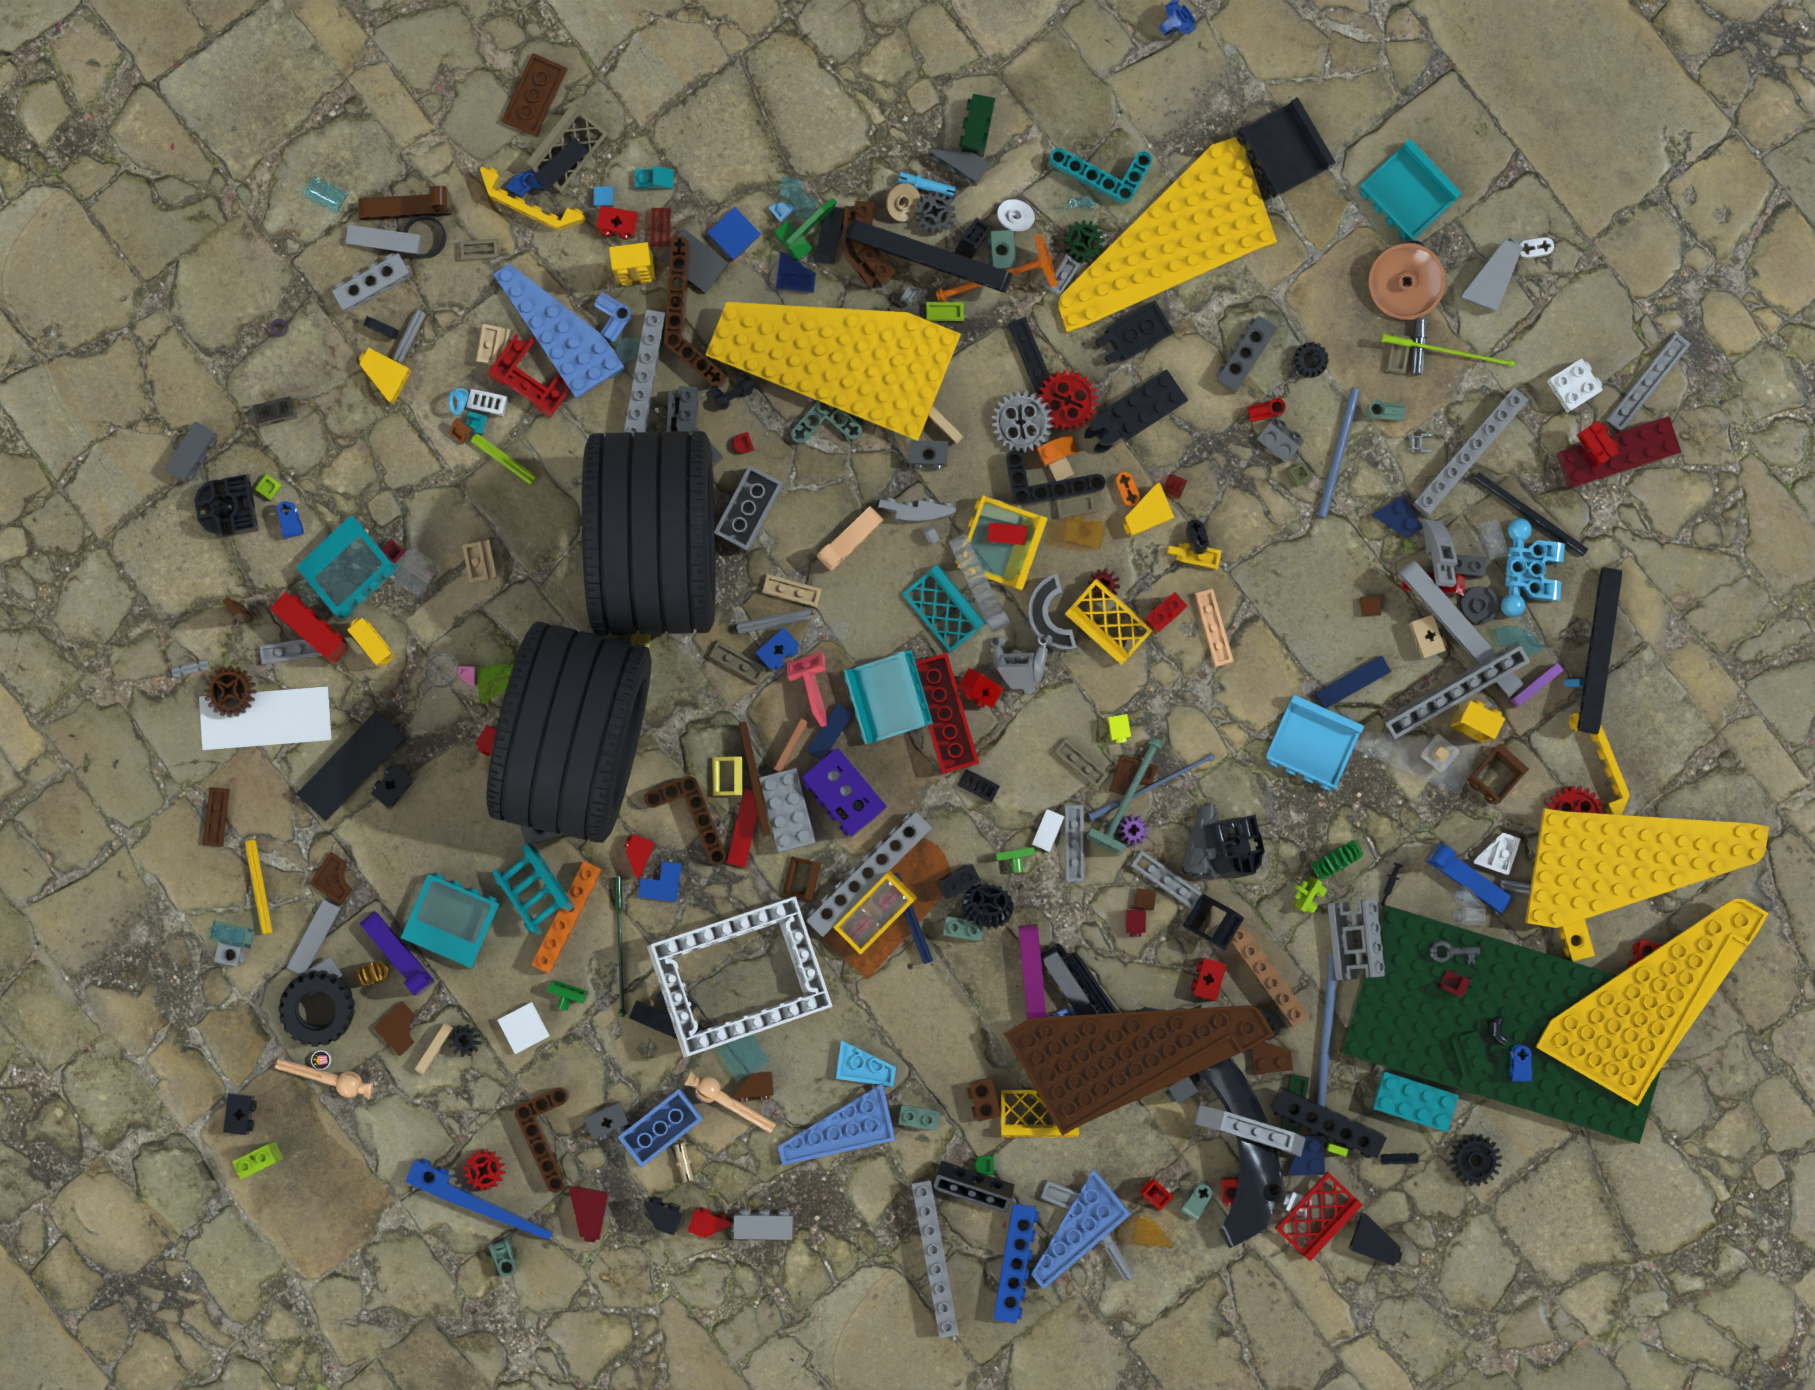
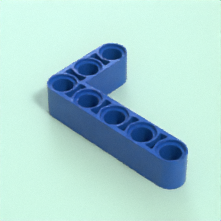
M1436 843L1425 860L1482 902L1502 914L1513 898L1455 857L1456 852L1444 843Z

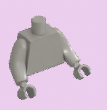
M1044 634L1038 637V642L1041 646L1038 647L1036 654H1003V650L1000 647L1005 645V638L998 636V639L993 637L990 640L991 645L995 647L993 650V668L1010 688L1023 689L1025 694H1031L1035 691L1037 683L1041 681L1044 675L1048 651L1046 645L1052 642L1051 635L1047 636L1046 642L1043 640Z

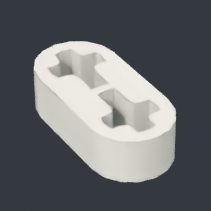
M1549 238L1522 241L1519 245L1523 247L1526 245L1527 248L1533 247L1534 250H1530L1528 254L1521 250L1519 256L1523 259L1547 256L1553 251L1554 243ZM1543 242L1550 246L1547 252L1543 248L1537 249V247L1541 246Z

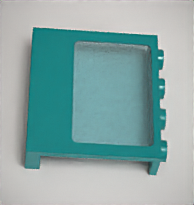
M352 515L296 566L334 615L341 619L351 615L353 610L359 604H362L369 594L377 590L385 579L391 577L398 568L363 529L364 525L361 521Z
M439 873L428 874L401 938L467 967L474 968L477 962L476 957L495 913L501 904L497 903L498 899L493 896L487 895V897L479 895L481 892L471 887L469 890L462 888L463 884L458 881L452 880L450 883L444 880L445 876Z

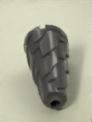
M1204 803V806L1198 809L1183 863L1180 866V873L1186 876L1188 871L1191 872V877L1218 879V872L1213 867L1211 860L1218 859L1219 851H1216L1215 848L1208 849L1203 827L1218 823L1219 812H1217L1218 809L1215 808V804Z

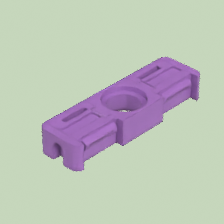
M1555 663L1510 701L1516 708L1560 674L1563 668L1559 663Z

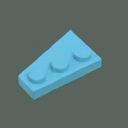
M841 1040L836 1079L877 1085L883 1083L885 1086H894L895 1066Z

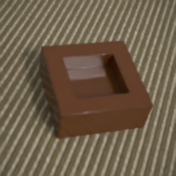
M1380 596L1360 597L1361 617L1381 616Z
M1137 888L1135 907L1154 910L1156 891Z

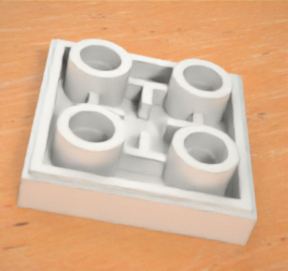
M533 1002L498 1019L515 1054L550 1036Z

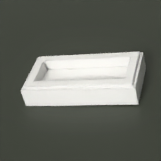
M1046 809L1032 845L1050 852L1064 816Z

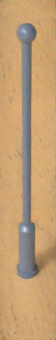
M1208 754L1206 758L1134 793L1132 798L1208 760L1213 761L1214 755ZM1115 800L1093 812H1089L1090 820L1093 822L1095 819L1119 808L1122 800Z

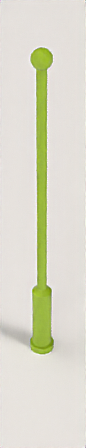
M1386 333L1381 335L1380 341L1382 343L1387 342L1407 347L1417 346L1506 364L1511 368L1515 366L1513 360L1505 361L1416 343L1411 339L1386 335Z

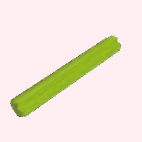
M476 433L472 437L471 442L524 481L529 484L535 481L536 476L479 434Z

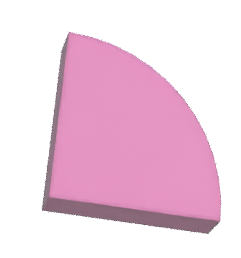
M457 666L460 678L465 683L476 686L477 667Z

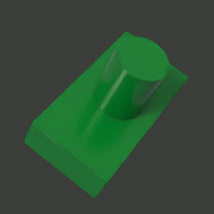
M553 979L547 989V992L560 996L557 1008L568 1011L571 1000L584 1004L589 993L588 991Z

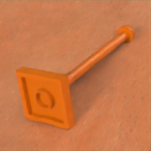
M1042 234L1036 235L1034 238L1039 255L1037 260L1005 271L1012 273V276L1038 267L1040 269L1043 268L1050 287L1058 286L1052 258ZM968 282L944 291L943 288H940L936 291L939 302H946L947 297L981 287L982 285Z

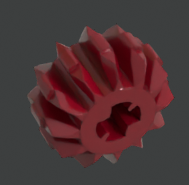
M1105 568L1104 574L1101 573L1100 569L1097 570L1098 577L1093 573L1091 574V578L1094 580L1097 578L1100 582L1101 580L1108 582L1107 588L1114 595H1117L1114 589H1119L1120 585L1114 583L1120 579L1119 577L1112 579L1115 574L1114 571L1107 575L1108 569ZM1090 580L1088 584L1091 585L1094 581ZM1095 585L1092 591H1096L1093 597L1096 598L1098 594L1102 597V590Z

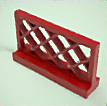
M1327 1171L1280 1221L1275 1229L1306 1259L1311 1261L1363 1204ZM1328 1178L1333 1182V1191H1323V1183ZM1337 1193H1345L1349 1199L1344 1204H1337ZM1313 1194H1320V1205H1310V1197ZM1323 1194H1334V1204H1323ZM1334 1207V1215L1331 1218H1324V1208ZM1300 1208H1307V1219H1297V1211ZM1310 1208H1320V1218L1310 1219ZM1321 1221V1229L1318 1232H1310V1222ZM1294 1222V1233H1285L1281 1229L1286 1223ZM1297 1222H1307V1232L1297 1233ZM1297 1236H1307V1244L1303 1248L1297 1244Z

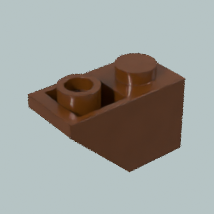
M772 1071L752 1073L735 1094V1099L739 1098V1102L751 1101V1097H759V1100L770 1099V1096L774 1095Z

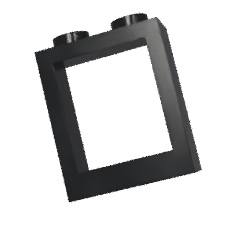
M1202 893L1193 910L1186 918L1183 927L1225 951L1243 922L1244 917ZM1214 906L1225 912L1226 915L1213 937H1210L1201 932L1199 928Z

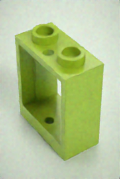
M273 1142L232 1163L241 1180L284 1158L276 1142Z

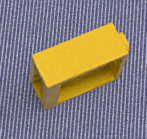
M356 618L349 624L350 628L347 630L376 666L383 668L396 657L395 653L366 619Z

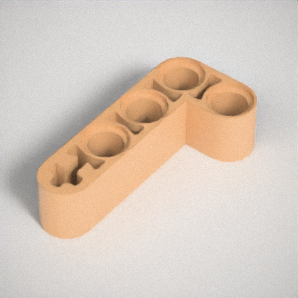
M871 506L868 507L831 544L826 545L817 554V558L829 571H832L884 519Z

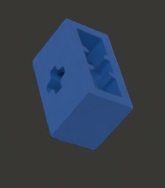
M783 627L756 652V655L771 671L774 668L777 671L785 664L784 659L788 656L792 658L799 651L798 647L800 644ZM776 646H778L779 648L782 646L784 647L782 649V655H780L779 653L776 655L774 654L776 652Z

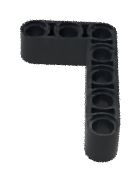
M1013 450L1006 457V467L1013 502L1021 507L1099 493L1106 484V480L1102 475L1092 474L1029 486L1022 453ZM1013 455L1018 456L1020 462L1016 465L1011 464L1009 458ZM1015 474H1020L1023 476V481L1021 483H1015L1013 481V476ZM1099 479L1102 482V486L1095 488L1092 486L1091 481ZM1076 482L1081 483L1083 490L1080 492L1075 491L1073 484ZM1056 486L1064 488L1062 495H1057L1054 492ZM1042 489L1045 491L1046 496L1042 499L1037 498L1035 491ZM1024 493L1027 496V500L1020 502L1017 500L1016 495Z

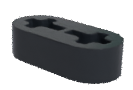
M366 316L363 326L396 340L399 330Z
M1199 520L1189 521L1186 527V535L1190 548L1196 554H1204L1209 545L1205 527Z

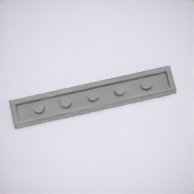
M1676 332L1605 422L1617 432L1623 431L1691 343Z

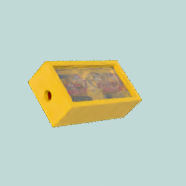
M889 871L833 928L861 955L917 897Z

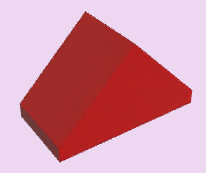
M1152 1176L1138 1190L1160 1211L1173 1198Z

